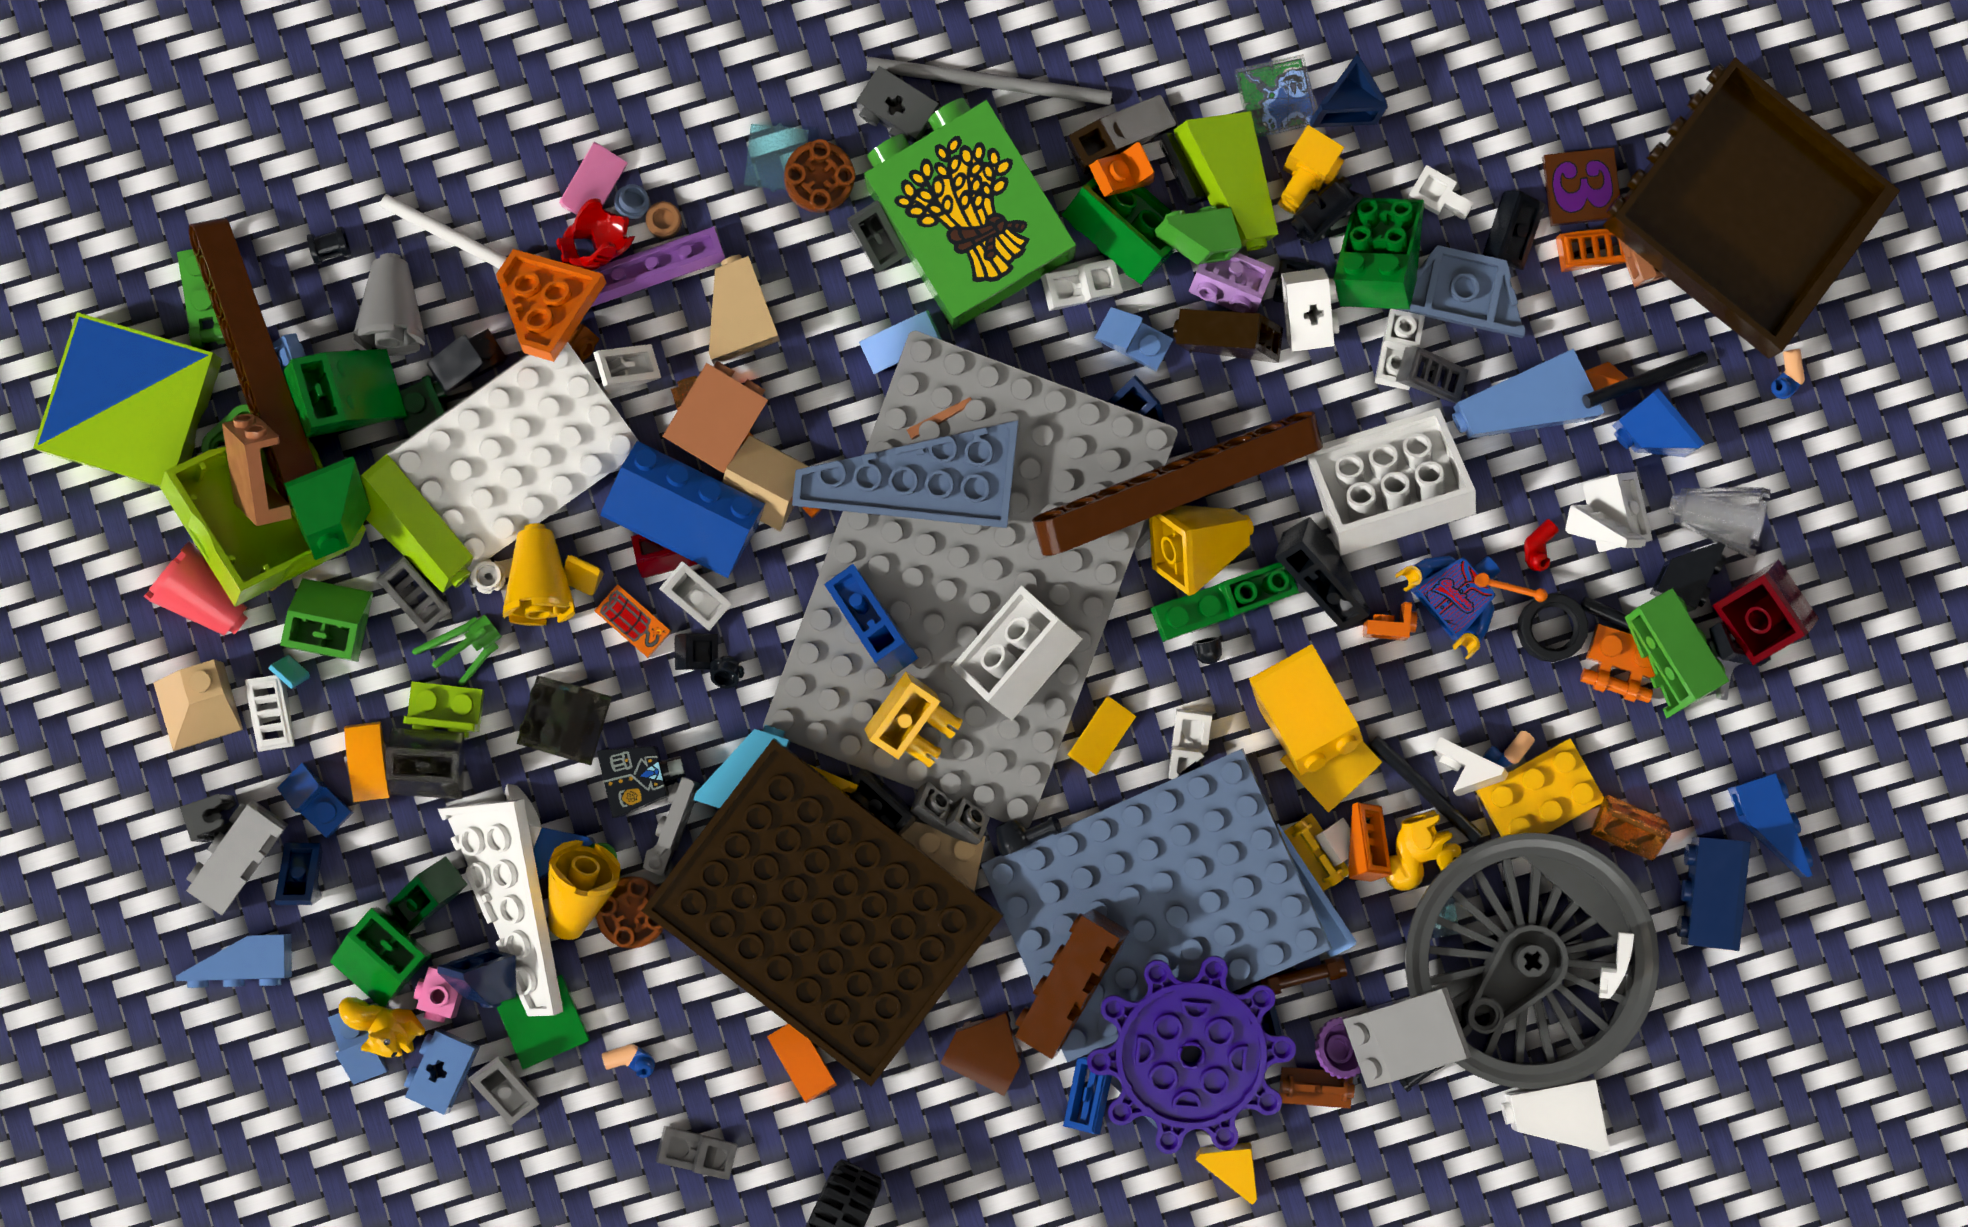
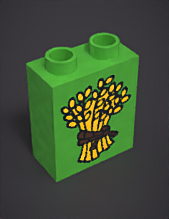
M959 98L946 104L928 119L929 124L934 130L932 133L912 145H909L903 134L884 141L867 155L873 168L864 173L868 192L874 201L878 200L906 254L953 331L1041 279V276L1051 273L1074 259L1076 249L1075 242L987 100L970 109L964 98Z

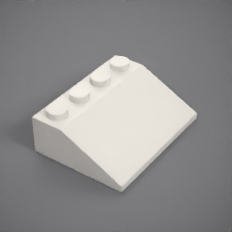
M1440 408L1323 443L1322 449L1306 456L1329 529L1340 556L1476 514V490Z

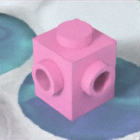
M437 966L428 967L425 979L420 978L417 983L414 999L418 1000L416 1009L425 1011L424 1018L445 1023L446 1018L452 1019L457 1017L462 995L438 974Z

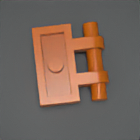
M1597 624L1586 659L1598 662V669L1596 672L1584 668L1580 682L1593 685L1592 689L1600 692L1608 690L1621 694L1623 699L1635 702L1637 699L1649 703L1653 690L1640 686L1642 677L1650 679L1655 676L1648 656L1641 658L1632 634ZM1611 667L1629 672L1628 680L1624 681L1611 677Z

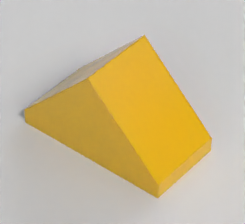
M1251 1142L1236 1144L1230 1150H1221L1215 1146L1200 1147L1196 1152L1195 1160L1253 1205L1257 1200V1189Z

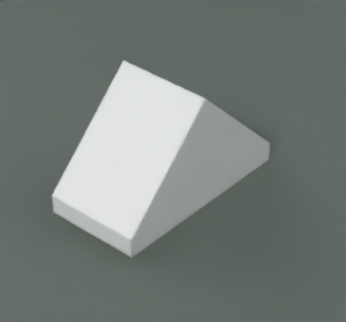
M652 344L594 352L603 387L609 394L661 378Z

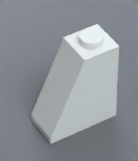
M1588 1077L1558 1087L1525 1089L1505 1093L1506 1102L1501 1104L1505 1124H1511L1513 1130L1593 1151L1610 1152L1596 1079Z

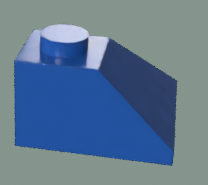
M1659 388L1612 425L1616 429L1614 435L1619 443L1626 449L1631 447L1637 453L1686 457L1705 444Z

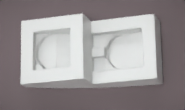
M1112 259L1082 264L1078 268L1046 273L1041 276L1049 311L1081 305L1123 293L1116 263Z

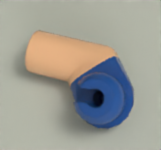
M1800 349L1783 352L1785 371L1771 384L1772 393L1779 399L1792 397L1805 381Z
M1520 731L1502 753L1497 747L1491 746L1482 757L1507 768L1518 763L1535 742V739L1530 733Z
M634 1044L602 1053L606 1070L626 1065L635 1071L636 1075L640 1078H647L654 1071L655 1061L651 1054Z

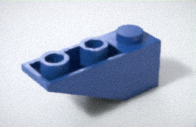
M1772 773L1728 787L1727 789L1739 822L1798 877L1813 876L1810 867H1813V859L1806 846L1802 847L1798 833L1801 832V826L1796 814L1789 811L1785 800L1789 798V793L1782 778L1778 779L1777 774Z

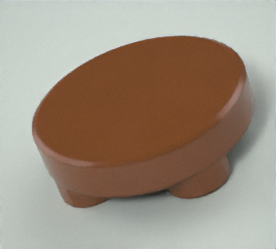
M818 139L801 145L791 154L784 170V185L790 198L799 207L810 212L824 213L838 208L847 200L853 189L856 174L853 164L845 151L833 143Z
M629 876L620 878L617 887L596 914L597 924L602 934L613 944L624 948H639L655 941L661 935L664 928L641 910L659 887L652 881L642 877Z

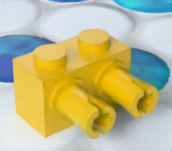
M1307 125L1289 153L1283 170L1291 174L1292 178L1281 194L1278 205L1285 211L1295 214L1311 189L1319 192L1324 183L1328 185L1333 181L1345 161L1340 158L1344 146Z
M905 672L864 730L869 741L899 760L906 751L929 768L935 763L932 758L938 759L941 754V748L920 736L918 732L927 722L951 739L956 734L953 731V727L959 730L962 725V719L939 705L941 701L933 689L908 672Z

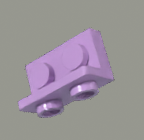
M1237 252L1230 260L1200 264L1189 292L1205 301H1211L1231 309L1233 312L1256 313L1275 267Z

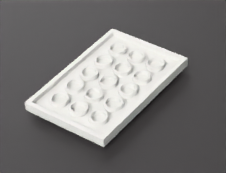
M567 342L554 362L526 355L391 450L387 455L392 458L471 553L473 560L467 568L471 572L479 563L488 560L515 541L517 533L524 530L525 525L540 523L621 466L635 443L639 440Z

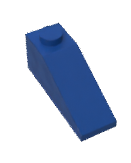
M854 564L824 584L876 665L889 679L919 658Z

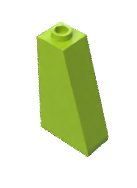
M1251 111L1186 120L1174 129V134L1210 205L1217 206V209L1231 207L1241 244L1246 246L1247 251L1267 247V241L1279 233Z
M387 454L384 455L361 475L371 508L366 520L442 593L452 585L456 588L459 587L471 574L467 568L471 565L473 556L392 458Z

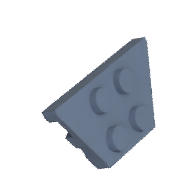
M1437 245L1418 269L1410 310L1396 309L1519 338L1525 336V327L1521 323L1517 308L1518 301L1515 290L1511 285V274L1507 260Z

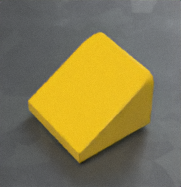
M568 555L564 571L569 586L593 596L602 580L603 571L573 555Z

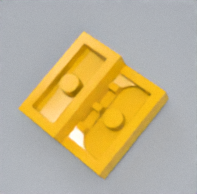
M1364 741L1359 743L1352 752L1345 755L1339 754L1327 761L1318 771L1307 772L1302 776L1299 775L1287 754L1280 759L1328 813L1383 762Z

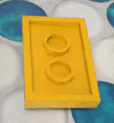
M1571 738L1509 771L1505 781L1476 790L1477 795L1501 836L1518 833L1547 834L1606 801Z

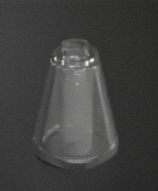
M1764 487L1681 488L1680 494L1673 493L1668 514L1675 515L1674 523L1716 543L1721 542L1726 545L1725 547L1744 556L1755 558L1757 550L1751 549V545L1759 546L1768 509V501L1762 500V497L1770 498L1771 489Z

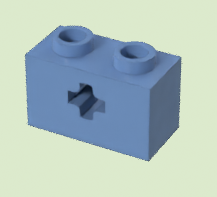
M443 1029L435 1030L433 1035L428 1033L419 1051L420 1054L424 1055L418 1068L412 1067L405 1080L404 1086L409 1088L405 1097L443 1115L450 1113L480 1046ZM444 1062L443 1070L447 1072V1075L437 1079L434 1078L436 1071L432 1069V1065Z

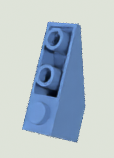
M291 934L248 935L176 975V981H187V988L209 987V980H223V987L245 986V979H259V986L281 985V978L292 977Z

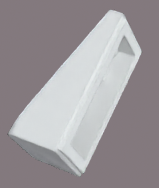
M1587 504L1570 506L1565 530L1568 534L1623 548H1642V546H1645V538L1593 506Z
M276 675L245 680L258 752L295 747L286 684ZM275 688L276 694L259 696L260 689ZM278 703V708L261 711V704ZM280 716V723L263 725V718ZM283 730L284 737L265 740L266 732Z

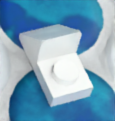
M683 561L659 588L709 631L732 605L729 600Z
M1442 737L1439 738L1434 748L1437 755L1441 757L1439 760L1441 764L1457 772L1460 767L1464 768L1453 789L1456 796L1505 781L1508 776V772L1504 767Z

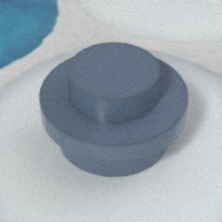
M626 185L616 192L614 206L622 216H626L629 219L641 218L649 208L647 192L638 185Z

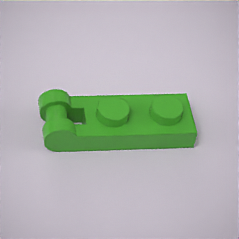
M193 249L177 252L189 323V338L192 347L203 348L205 343L217 342L218 345L225 344ZM213 320V328L203 330L202 321Z

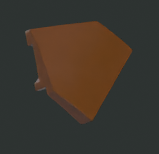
M1008 1011L996 1013V1016L983 1020L965 1022L962 1028L957 1029L940 1064L1005 1096L1022 1062L1020 1058L1022 1049L1021 1046H1018Z

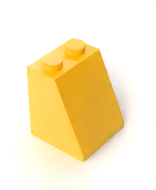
M1312 644L1249 678L1259 711L1300 776L1307 772L1318 771L1330 759L1339 754L1345 755L1352 752L1359 743L1363 742L1357 721Z

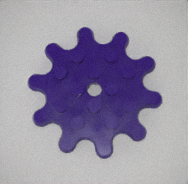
M1210 956L1203 960L1198 975L1190 981H1180L1175 978L1169 965L1163 960H1152L1144 969L1148 990L1143 999L1131 1002L1118 995H1110L1101 1004V1014L1117 1028L1118 1038L1112 1046L1097 1048L1091 1051L1087 1057V1065L1092 1073L1096 1075H1112L1121 1083V1094L1109 1105L1108 1116L1114 1124L1120 1126L1127 1125L1139 1116L1152 1118L1157 1125L1156 1146L1165 1154L1176 1153L1181 1148L1185 1135L1194 1129L1206 1131L1218 1149L1230 1150L1235 1147L1239 1139L1238 1131L1235 1127V1119L1239 1112L1244 1109H1254L1264 1115H1273L1282 1106L1280 1094L1266 1083L1265 1073L1275 1063L1290 1061L1296 1054V1046L1290 1037L1269 1035L1262 1028V1017L1274 1006L1276 1000L1275 993L1266 985H1257L1244 994L1232 993L1226 986L1227 964L1219 956ZM1184 1046H1196L1201 1049L1202 1053L1197 1061L1186 1062L1182 1059L1181 1052Z

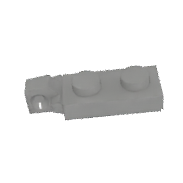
M682 777L680 783H674L668 798V802L672 803L667 817L662 816L658 823L655 835L659 839L654 848L646 851L644 869L659 875H666L674 851L678 849L693 809L695 793L701 787L699 782Z

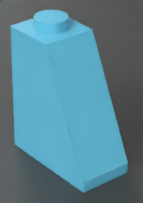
M768 725L764 726L763 731L754 729L695 793L693 800L720 808L773 738L786 748H789L790 740L783 738L785 731Z

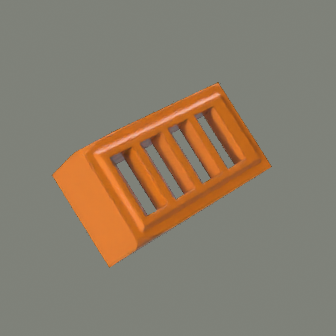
M1607 229L1559 234L1556 237L1561 272L1625 263L1626 259L1620 241L1621 255L1614 256L1611 237H1615V235ZM1604 238L1607 255L1605 257H1601L1598 239ZM1591 240L1593 258L1587 257L1585 241ZM1577 242L1580 259L1574 260L1572 243Z
M1359 802L1352 804L1348 862L1349 879L1372 882L1392 875L1382 806ZM1366 818H1370V824L1366 822Z

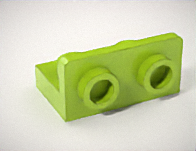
M412 681L407 716H404L403 723L412 725V732L433 734L434 728L448 729L447 736L469 738V732L480 731L485 690Z

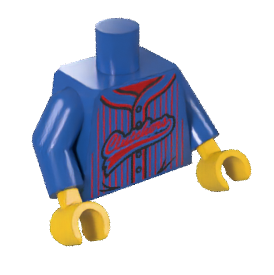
M1449 555L1425 558L1417 564L1407 566L1395 574L1396 578L1401 575L1407 578L1408 586L1403 588L1405 592L1411 590L1453 641L1457 640L1452 646L1454 650L1460 645L1466 647L1468 655L1465 657L1466 660L1479 650L1480 642L1488 632L1495 610L1492 600L1496 595L1488 585L1483 588L1477 587L1474 579L1480 573H1486L1490 579H1493L1501 572L1500 568L1489 556L1484 557L1474 567L1464 557L1459 560Z

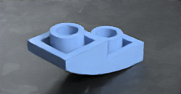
M928 310L859 342L873 374L898 364L908 335L912 331H919L942 340Z

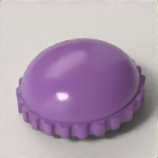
M1337 1017L1336 1019H1330L1319 1029L1320 1032L1316 1035L1315 1053L1320 1066L1325 1069L1326 1073H1330L1332 1077L1336 1076L1337 1079H1348L1355 1077L1356 1074H1360L1361 1070L1342 1020L1344 1018Z

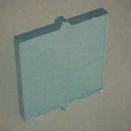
M781 123L777 124V126L751 124L744 186L770 188L771 192H775L777 189L786 190L784 185L786 163L798 147L808 143L809 130L786 128Z

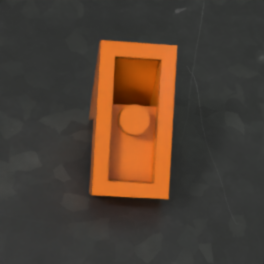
M1136 142L1120 154L1098 159L1089 165L1104 197L1148 186L1154 182L1155 172L1140 142Z

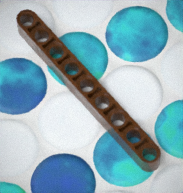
M225 217L190 224L188 231L191 247L250 414L258 416L279 435V444L263 447L279 495L290 504V509H293L284 483L317 470L234 234L229 221Z
M1305 411L1290 415L1035 516L1032 522L1042 555L1050 556L1063 553L1322 449L1323 442L1315 412Z

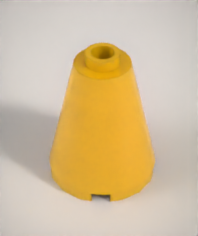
M540 523L525 525L524 530L517 533L503 605V617L505 619L509 616V622L525 626L547 625L546 618L557 617L558 623L567 621L575 615V605L553 531L546 529V526Z
M580 840L564 842L554 849L549 859L548 927L560 939L573 940L579 938L619 883L620 863L614 854L598 844L591 848L582 846L583 841Z

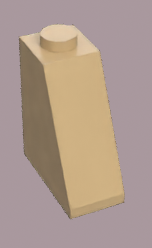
M741 255L728 257L721 261L722 266L715 268L709 355L713 364L716 361L721 363L780 341L749 256L744 258Z

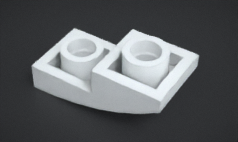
M1390 309L1374 383L1405 390L1410 389L1409 386L1396 382V377L1405 347H1420L1425 315Z

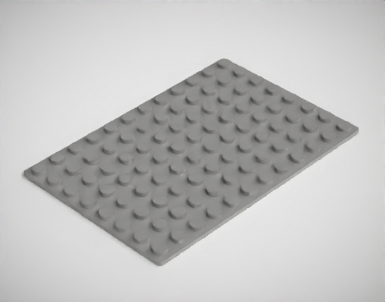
M912 331L906 340L864 454L1018 420L1008 527L1001 528L843 511L766 715L763 729L765 725L783 730L785 731L783 738L790 740V742L866 769L917 790L928 781L954 803L964 796L987 816L1002 822L1017 818L1027 829L1032 823L1145 522L1143 520L1063 553L1045 556L1041 553L1032 519L1041 513L1166 465L1177 437V430L1175 427L919 331ZM971 397L972 400L966 404L963 411L938 425L931 420L923 422L919 427L920 436L914 440L911 439L906 429ZM852 564L859 570L919 657L890 679L876 665L824 585ZM1022 585L1074 630L1082 640L1011 721L989 704L951 666ZM905 672H908L933 689L941 701L939 705L962 719V725L959 730L953 727V731L956 734L951 739L927 722L918 732L920 736L941 748V754L938 759L932 758L935 763L929 768L906 751L899 760L869 741L864 730Z

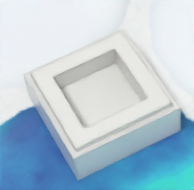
M1344 818L1336 821L1315 836L1334 867L1349 858L1351 828Z

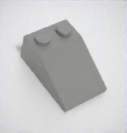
M1447 987L1376 1005L1342 1019L1367 1088L1394 1082L1472 1057Z

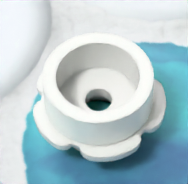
M488 559L479 563L471 571V582L483 594H491L494 590L499 591L506 581L504 577L505 569L498 561L492 562ZM487 573H491L492 578L490 580H487L485 578V575Z

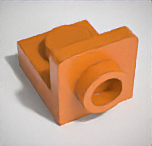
M1412 602L1401 604L1399 622H1394L1395 616L1373 615V620L1364 622L1363 637L1406 641L1410 638V632L1415 633L1417 627V611H1412Z

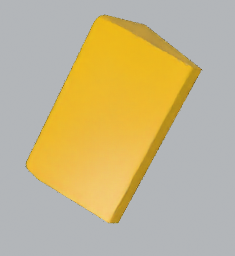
M1107 695L1067 756L1097 776L1136 716Z

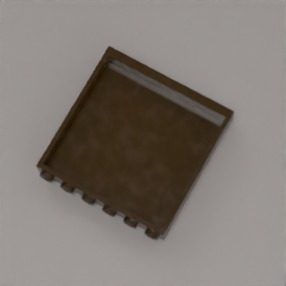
M1733 58L1725 66L1719 63L1706 78L1710 82L1709 86L1705 91L1699 89L1689 100L1686 106L1691 110L1684 118L1680 115L1667 130V133L1671 136L1665 144L1659 142L1649 153L1646 159L1651 163L1644 171L1640 168L1627 183V186L1631 189L1625 197L1619 195L1609 206L1606 212L1611 216L1603 226L1770 359L1785 349L1900 190L1737 58Z

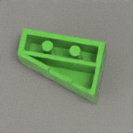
M1673 588L1642 604L1625 616L1641 658L1648 656L1655 676L1650 678L1654 688H1661L1668 706L1663 708L1666 719L1729 682L1722 662L1713 655L1706 643L1704 633L1700 628L1696 627L1687 612L1685 602L1677 596Z

